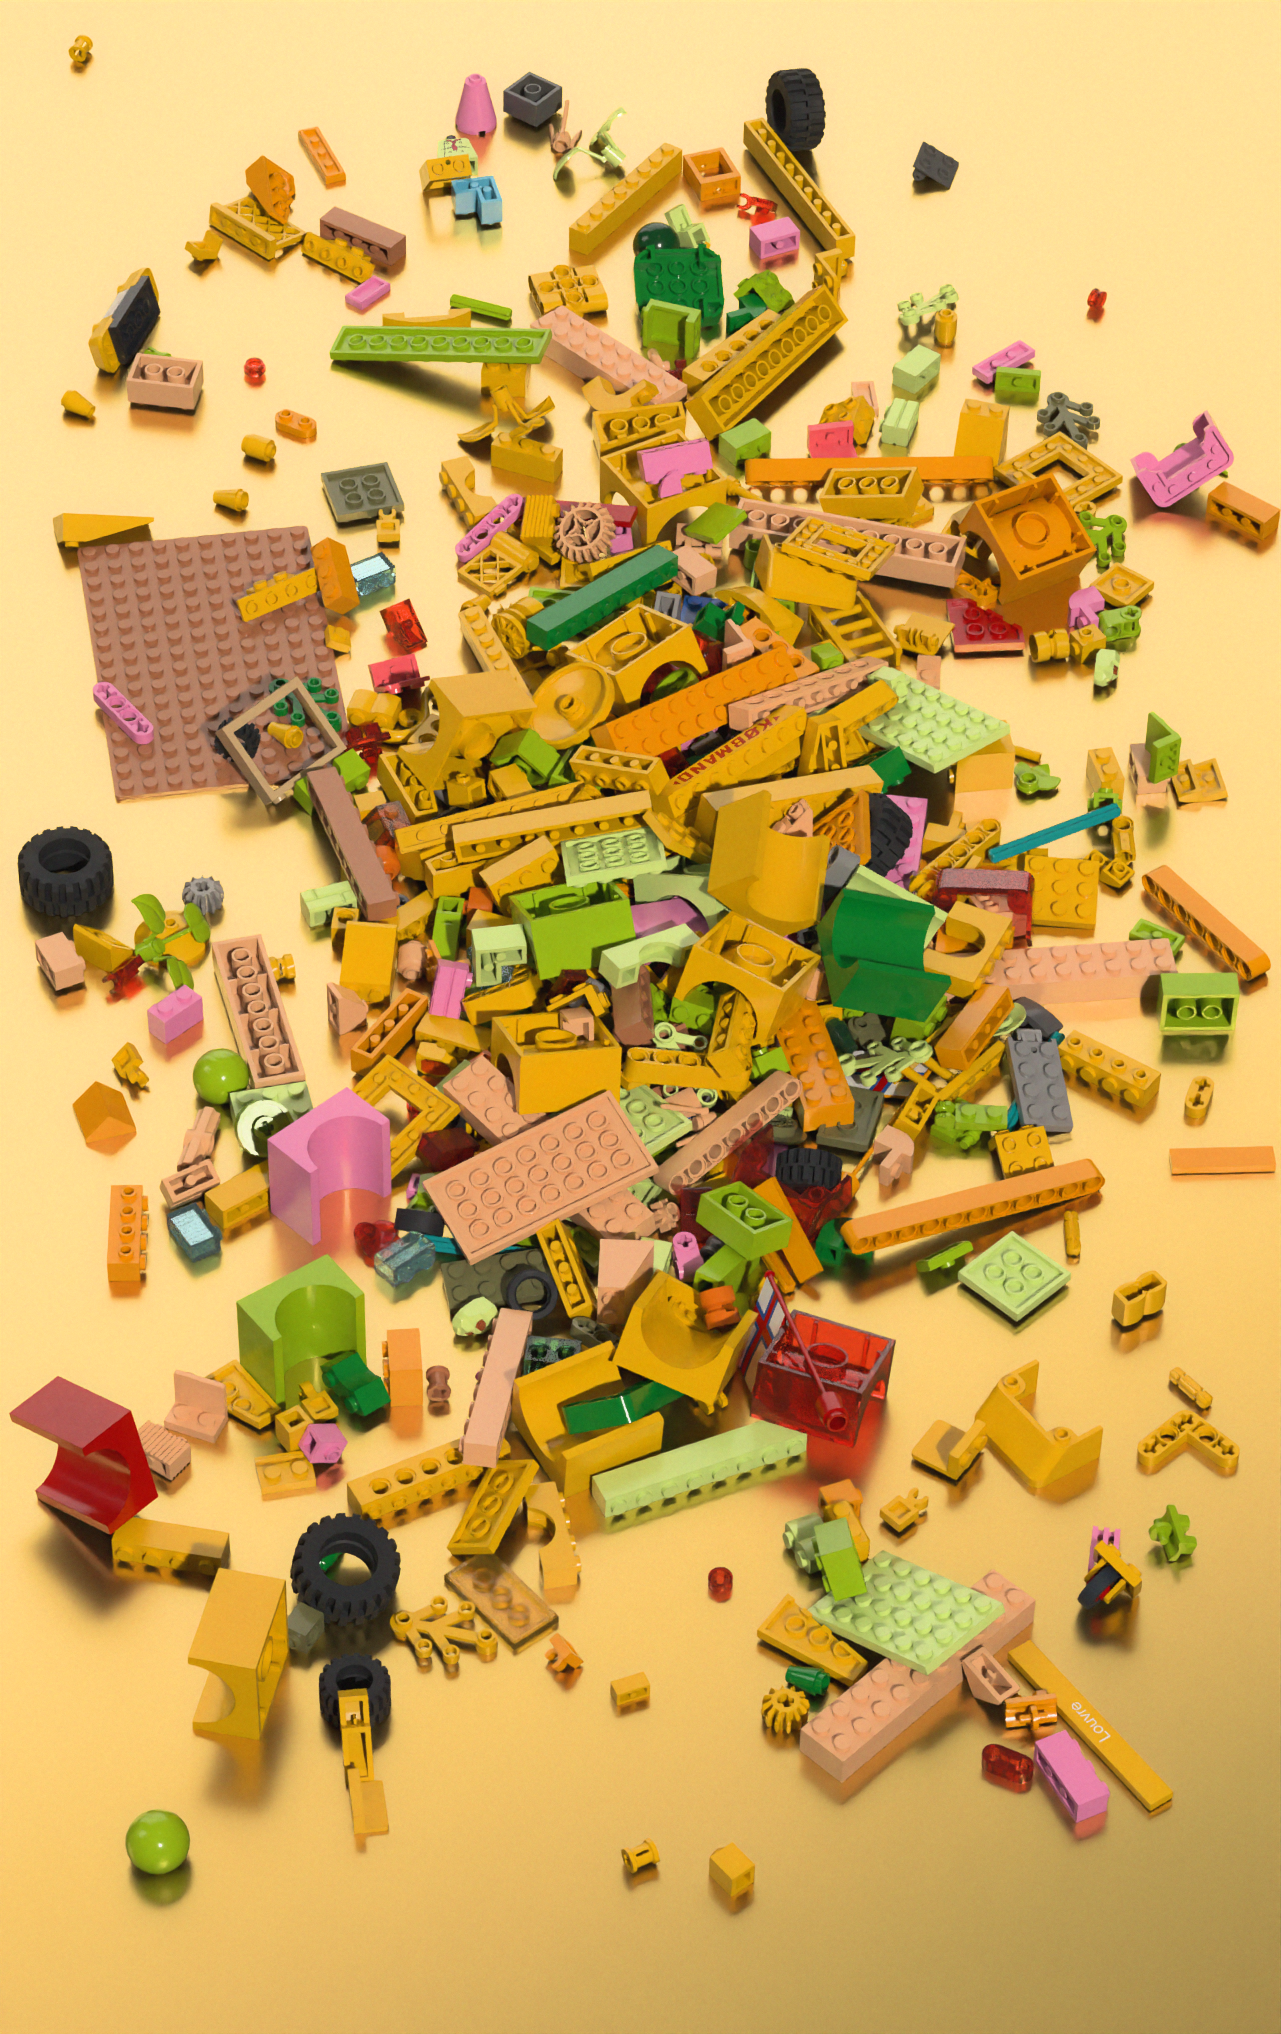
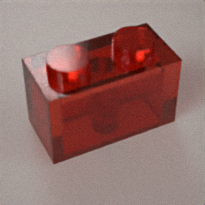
M462 1127L427 1132L422 1134L415 1155L433 1173L440 1172L474 1157V1153L478 1152L480 1144Z

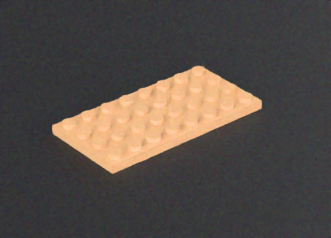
M609 1090L423 1181L422 1184L471 1266L536 1234L539 1229L558 1218L562 1221L659 1173V1167Z

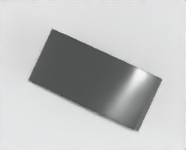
M1022 997L1014 1002L1021 1004L1026 1011V1018L1021 1026L1024 1027L1030 1024L1033 1029H1040L1043 1040L1049 1038L1053 1032H1059L1064 1027L1052 1013L1037 1002L1026 997Z

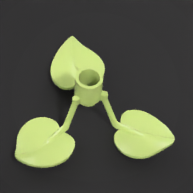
M622 106L610 114L589 142L592 145L600 138L606 145L601 151L603 156L580 146L574 147L556 164L553 170V178L555 180L561 167L577 152L588 154L601 160L603 163L608 161L614 168L625 159L626 155L615 145L607 132L610 131L613 120L627 114Z

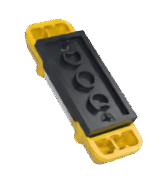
M141 268L131 273L125 284L118 286L117 296L102 320L95 323L92 327L93 334L89 338L88 345L95 366L108 373H115L120 364H129L161 313L158 305L159 292L150 268Z

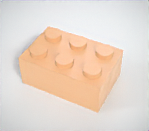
M137 353L126 380L128 402L194 410L204 383L203 361Z

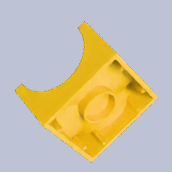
M680 429L600 457L599 500L602 504H610L617 492L627 501L629 506H637L638 514L636 520L641 534L642 546L656 542L659 532L667 521L682 510L695 506L709 508L715 502L726 505L727 479L714 465L713 468L706 469L707 473L693 475V472L684 474L685 477L680 479L682 493L663 498L658 497V487L661 483L649 484L641 479L637 451L690 441Z

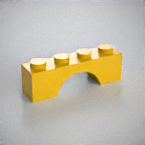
M467 456L441 462V472H439L440 483L446 486L450 499H454L456 508L459 513L462 512L466 525L473 529L497 506V503L492 496H481L470 491L475 487V468ZM501 517L496 518L493 523H501Z
M555 1481L532 1484L522 1499L527 1524L540 1527L553 1537L548 1545L539 1549L538 1568L543 1587L548 1589L577 1584V1572L582 1571L579 1555L574 1556L573 1551L576 1550L574 1534L568 1533V1529H570L568 1512L563 1513L562 1508H565L563 1492H558Z

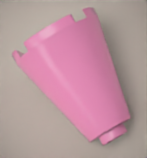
M477 73L466 77L455 116V124H457L458 130L465 134L479 135L480 131H485L486 134L495 129L497 125V117L485 77Z

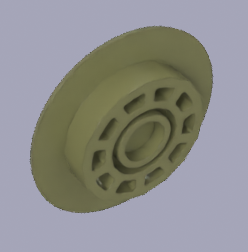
M778 1114L754 1133L751 1138L772 1144L793 1145L805 1141L807 1134L797 1127L795 1120Z

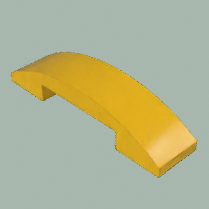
M471 308L448 309V315L405 318L404 312L382 314V326L471 327Z
M738 586L715 592V597L728 605L735 604L738 601L759 613L760 621L766 623L774 632L793 627V622L785 610L772 597L759 589Z

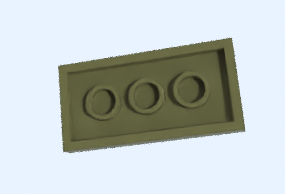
M537 1248L493 1255L471 1266L467 1260L441 1264L450 1315L457 1314L462 1307L480 1297H485L495 1307L508 1306L506 1299L508 1283L514 1275L523 1270L535 1269L543 1271L552 1278L543 1249ZM536 1279L523 1281L518 1286L516 1292L519 1304L545 1300L548 1297L545 1285Z

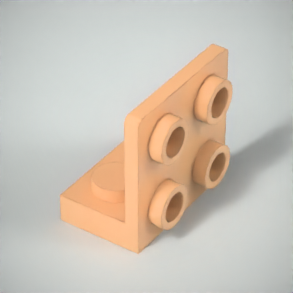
M176 1369L173 1374L175 1403L164 1420V1427L215 1443L228 1421L226 1385L217 1380H210L191 1372Z

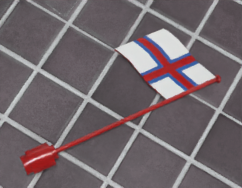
M767 1270L764 1274L766 1280L753 1309V1312L758 1313V1316L739 1362V1367L751 1394L755 1395L761 1375L779 1341L787 1320L821 1393L815 1401V1409L823 1426L831 1432L842 1431L848 1425L849 1414L842 1398L836 1392H826L774 1280L775 1273L772 1270Z

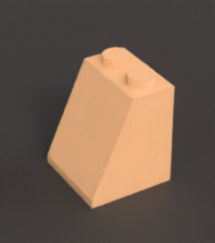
M600 1239L597 1323L625 1324L633 1305L644 1292L653 1276L654 1241Z

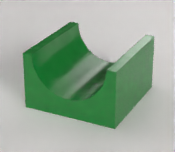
M842 888L816 927L832 1005L840 1008L925 1022L952 984L950 976L925 972L924 943L928 927L935 915L934 905Z

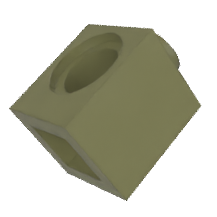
M299 1602L288 1616L289 1648L297 1649L307 1654L325 1631L324 1613Z

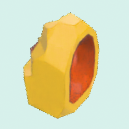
M420 1042L416 1055V1069L424 1075L446 1077L458 1066L456 1058L449 1055L445 1049L437 1047L436 1043Z

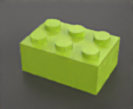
M1161 973L1156 1007L1159 1031L1235 1030L1240 997L1237 973Z
M741 1181L701 1194L696 1222L748 1261L788 1247L793 1223L790 1217Z

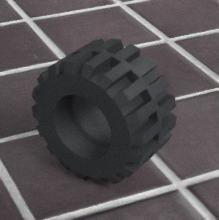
M789 1149L777 1154L775 1177L784 1195L810 1201L826 1200L836 1197L840 1193L843 1162L838 1156L819 1149Z
M354 1653L352 1656L343 1654L340 1659L336 1657L332 1659L331 1665L326 1664L323 1667V1673H320L319 1704L321 1713L325 1714V1719L328 1722L333 1721V1726L339 1728L338 1691L367 1688L370 1726L372 1728L374 1727V1722H382L384 1720L383 1715H388L389 1706H391V1679L387 1667L382 1666L379 1659L372 1660L371 1655L365 1654V1656H360V1653Z

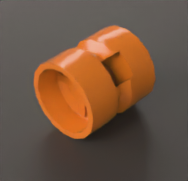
M732 1285L717 1287L699 1293L701 1306L707 1310V1313L704 1315L707 1331L739 1324L741 1319L738 1308L733 1306L736 1298Z

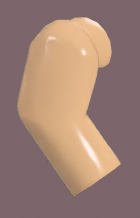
M649 349L647 355L650 362L668 373L670 371V362L667 360L662 361L657 349Z

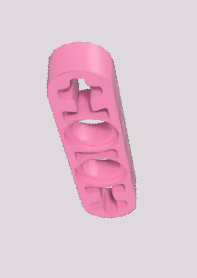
M511 494L507 496L457 543L455 552L460 562L468 563L490 545L493 536L497 532L505 531L524 513L525 503L520 495ZM496 518H504L499 524L493 523ZM488 533L485 538L477 539L479 534Z
M99 682L93 686L94 702L134 742L147 744L154 739L153 725L111 683ZM122 705L120 708H112L111 706ZM135 718L133 721H125L124 719Z

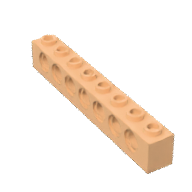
M866 656L729 704V726L732 729L743 732L783 705L805 707L807 714L849 699L869 687L867 676L882 666L889 667L888 661Z

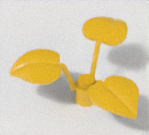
M501 385L490 391L495 402L491 404L494 421L485 423L467 433L457 434V436L464 442H474L488 436L498 426L497 409H500L501 412L510 410L519 427L512 430L509 436L511 438H518L544 425L545 421L540 417L554 410L555 404L548 395L537 407L525 413L513 399L507 385ZM513 407H515L518 410L522 417L519 418Z

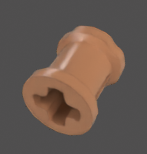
M435 1365L426 1371V1379L429 1382L427 1397L432 1401L442 1402L450 1397L451 1388L448 1386L450 1371L445 1366Z

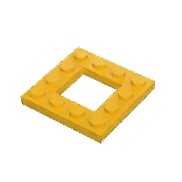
M1062 432L1052 435L996 466L993 473L994 476L1005 484L1014 487L1037 478L1032 474L1033 472L1060 459L1084 476L1081 480L1063 489L1073 509L1077 503L1091 501L1118 486L1123 481V475Z
M809 515L782 543L781 551L787 553L791 558H802L808 560L812 565L829 567L835 573H847L853 575V578L856 580L869 581L894 554L896 544ZM824 538L833 545L848 546L852 551L858 552L859 555L854 558L816 544Z
M387 1054L352 1091L373 1107L391 1090L421 1112L390 1142L392 1180L461 1112L458 1104Z

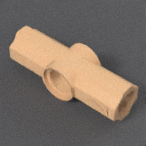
M205 1106L199 1110L192 1129H187L183 1141V1151L177 1163V1172L195 1164L198 1166L200 1162L205 1160L206 1156L211 1155L214 1147L215 1133L221 1120L220 1113L215 1111L214 1108Z

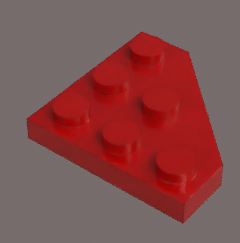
M970 598L946 599L948 621L955 624L951 631L954 652L1025 649L1022 626L1016 623L1012 625L1003 620V616L989 608L984 610L978 607L977 602Z

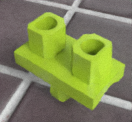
M1168 1504L1165 1515L1153 1521L1154 1525L1149 1528L1148 1532L1151 1540L1164 1545L1168 1560L1177 1561L1181 1554H1192L1197 1547V1541L1195 1536L1185 1535L1190 1528L1188 1515L1178 1514L1176 1506Z

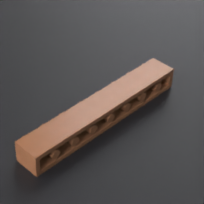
M335 766L307 772V792L367 922L397 916V906L400 905L398 892L393 891L390 875L384 872L382 858L376 855L375 843L368 838L367 826L361 823L359 809L353 806L352 794L350 791H346L343 775L338 774Z

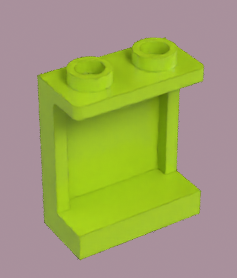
M650 299L647 306H644L641 311L643 325L640 337L643 338V346L648 347L650 341L685 348V357L694 358L700 347L701 310Z

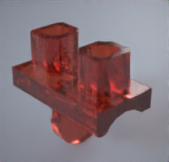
M378 722L363 727L365 738H363L359 727L346 731L345 737L348 745H346L347 749L344 750V753L352 748L355 752L362 751L359 753V756L369 764L376 763L379 755L382 754V749L380 747L377 748L382 744V741L391 739L389 731L382 733Z

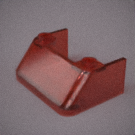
M951 868L938 872L934 883L932 905L944 912H949L957 901L958 895L1007 897V904L1011 912L1017 915H1027L1026 942L1028 947H1033L1036 883L1031 873L1016 870ZM938 930L931 939L934 944L937 941Z
M768 1124L742 1151L728 1185L741 1181L753 1190L773 1177L762 1170L768 1161V1156L774 1151L773 1125ZM848 1174L832 1191L820 1186H811L802 1194L797 1193L777 1179L810 1244L817 1239L822 1227L829 1221L836 1219L852 1202V1177Z

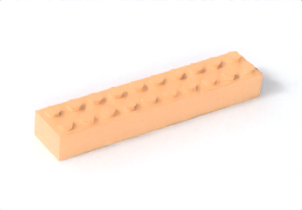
M741 498L737 508L745 510L748 517L729 533V548L745 550L748 540H762L763 534L768 535L771 544L783 543L810 515L896 544L894 554L875 575L949 588L955 587L965 561L966 538L747 498ZM824 538L816 544L842 554H846L847 550L850 549V547L845 545H833ZM854 552L855 556L857 557L859 553Z
M1169 938L1004 950L1002 959L995 962L994 971L990 977H986L985 984L1009 987L1013 1002L1026 997L1043 1005L1158 996L1160 974L1178 973ZM979 952L956 953L947 955L964 958L976 955ZM949 993L944 994L947 996L946 1004L948 1002L950 1004L969 1002L967 999Z
M483 1055L443 1085L444 1095L459 1105L461 1109L459 1115L493 1147L551 1119L545 1113L519 1115L516 1111L515 1085ZM628 1189L569 1217L599 1243L600 1239L641 1240V1237L647 1238L656 1231L654 1213Z
M992 1569L970 1589L1002 1602L1005 1613L928 1676L886 1657L801 1728L799 1750L838 1781L844 1782L967 1678L961 1663L963 1659L982 1646L993 1656L1034 1620L1036 1600Z

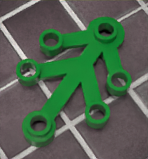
M313 677L307 683H303L307 691L311 693H318L322 690V681L319 678ZM283 678L273 680L269 684L270 694L289 680ZM334 688L327 689L324 694H310L316 703L335 704L339 701V692ZM293 692L273 705L276 716H285L288 714V704L285 702V699H290L293 701L291 725L298 727L305 725L303 707ZM319 707L335 732L340 731L342 728L341 716L336 711L327 712Z

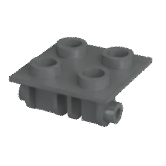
M923 141L912 166L915 168L912 176L915 181H920L927 175L949 188L959 162L939 151L933 145Z

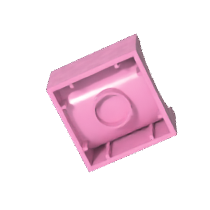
M348 1087L267 1139L271 1213L313 1246L321 1241L320 1200L332 1192L350 1188L369 1190L383 1198L392 1193L390 1120Z

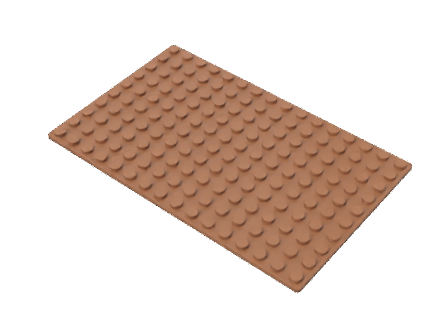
M307 526L89 546L77 550L97 683H111L153 725L154 739L150 743L138 744L102 710L116 800L251 787V784L237 764L231 762L230 757L226 760L223 758L224 754L219 755L217 753L218 749L214 747L215 732L222 721H228V718L231 717L234 720L270 694L269 684L278 678L291 680L298 676L302 683H307L313 677L321 679L322 690L318 693L309 692V694H324L329 688L337 689L339 692V701L337 703L316 704L327 712L336 711L342 718V728L336 733L347 749L340 754L342 755L353 748L333 649L326 647L324 631L328 624L321 590L248 622L242 621L236 602L238 599L247 596L246 590L252 588L253 583L257 581H268L273 579L274 574L282 571L296 575L315 567L310 550L312 545ZM288 698L285 699V702L288 704L287 715L282 717L276 716L272 705L248 722L249 725L254 723V729L258 728L259 734H261L257 753L251 759L269 785L287 782L332 750L304 708L305 725L299 727L303 732V741L299 747L289 749L268 734L267 729L271 722L291 725L293 701ZM112 705L111 707L120 708L122 705ZM125 718L124 720L133 721L135 718ZM237 738L240 743H244L242 739ZM329 762L322 766L323 769L332 767Z

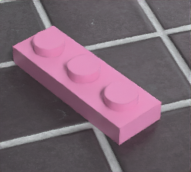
M1018 340L972 366V374L986 384H989L996 380L997 366L1017 368L1035 357V349Z

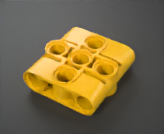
M593 264L573 268L568 265H557L553 268V271L528 275L529 289L541 317L561 305L581 318L585 313L608 310L607 293Z

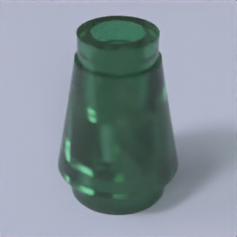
M834 1018L825 1025L832 1044L844 1054H853L857 1050L858 1046L845 1021Z

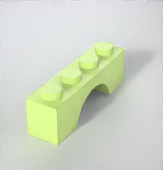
M684 923L602 951L598 972L618 989L636 983L640 966L645 963L665 962L678 968L685 966L693 945L700 938Z

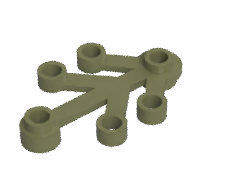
M1062 392L1049 394L1047 396L1048 406L1037 411V421L1046 423L1044 425V435L1051 437L1057 433V430L1064 423L1071 436L1070 439L1087 450L1088 439L1083 433L1079 432L1075 423L1086 426L1090 430H1098L1100 428V418L1091 416L1093 414V404L1090 402L1075 403L1070 401L1069 397ZM1068 409L1080 412L1082 416L1072 413ZM1054 412H1059L1053 422H1049L1050 416Z

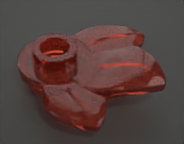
M377 1220L372 1224L361 1222L354 1229L353 1234L356 1243L362 1246L365 1255L375 1261L380 1262L384 1252H402L404 1250L403 1242L396 1234L398 1230L394 1229V1223L391 1221Z

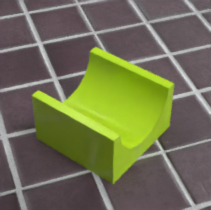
M613 881L608 883L592 882L581 888L567 887V883L508 896L513 925H523L527 955L533 953L540 980L561 976L560 974L563 970L582 971L599 967L602 951L636 940L630 900Z
M328 1254L236 1301L240 1364L281 1408V1411L286 1409L284 1374L295 1364L316 1357L335 1358L347 1351L358 1352L362 1361L367 1366L365 1294Z

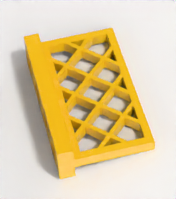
M248 196L224 206L218 202L210 204L209 224L268 260L275 258L276 250L305 239L307 232L289 221L282 224L270 216L261 204Z

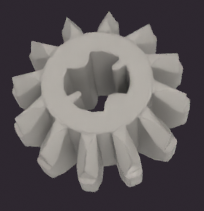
M202 875L201 878L192 877L190 882H185L182 892L184 906L188 903H195L202 911L203 916L207 912L214 914L216 909H221L224 890L220 880H214L212 876L204 878Z

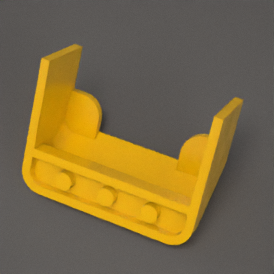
M763 534L754 570L766 595L777 599L842 610H852L854 608L857 580L853 578V575L835 573L829 567L823 565L815 566L802 558H791L787 553L781 551L782 543L771 544L768 535ZM848 549L845 555L856 558L854 552Z
M1036 1359L1003 1376L997 1382L975 1413L974 1422L978 1419L987 1424V1443L1027 1485L1034 1488H1042L1099 1458L1103 1427L1099 1425L1080 1436H1077L1067 1427H1056L1047 1432L1018 1401L1037 1390L1039 1362Z

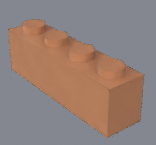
M334 206L319 219L320 237L327 240H335V238L348 241L347 245L362 248L364 254L392 266L406 254V235Z
M643 964L640 966L636 983L616 989L609 982L612 990L610 1001L613 1005V1012L611 1013L614 1021L613 1035L628 1050L655 1037L650 974Z

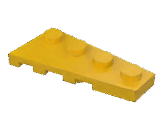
M787 1593L757 1629V1637L814 1668H823L831 1677L852 1687L868 1670V1662L847 1643L836 1639L826 1625L821 1626L812 1618L813 1614L805 1607L803 1609L795 1603V1599Z

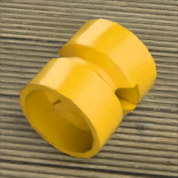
M1064 627L1051 629L1048 634L1045 631L1032 632L1029 635L1030 653L1035 663L1048 661L1050 657H1053L1054 660L1069 657L1070 643Z

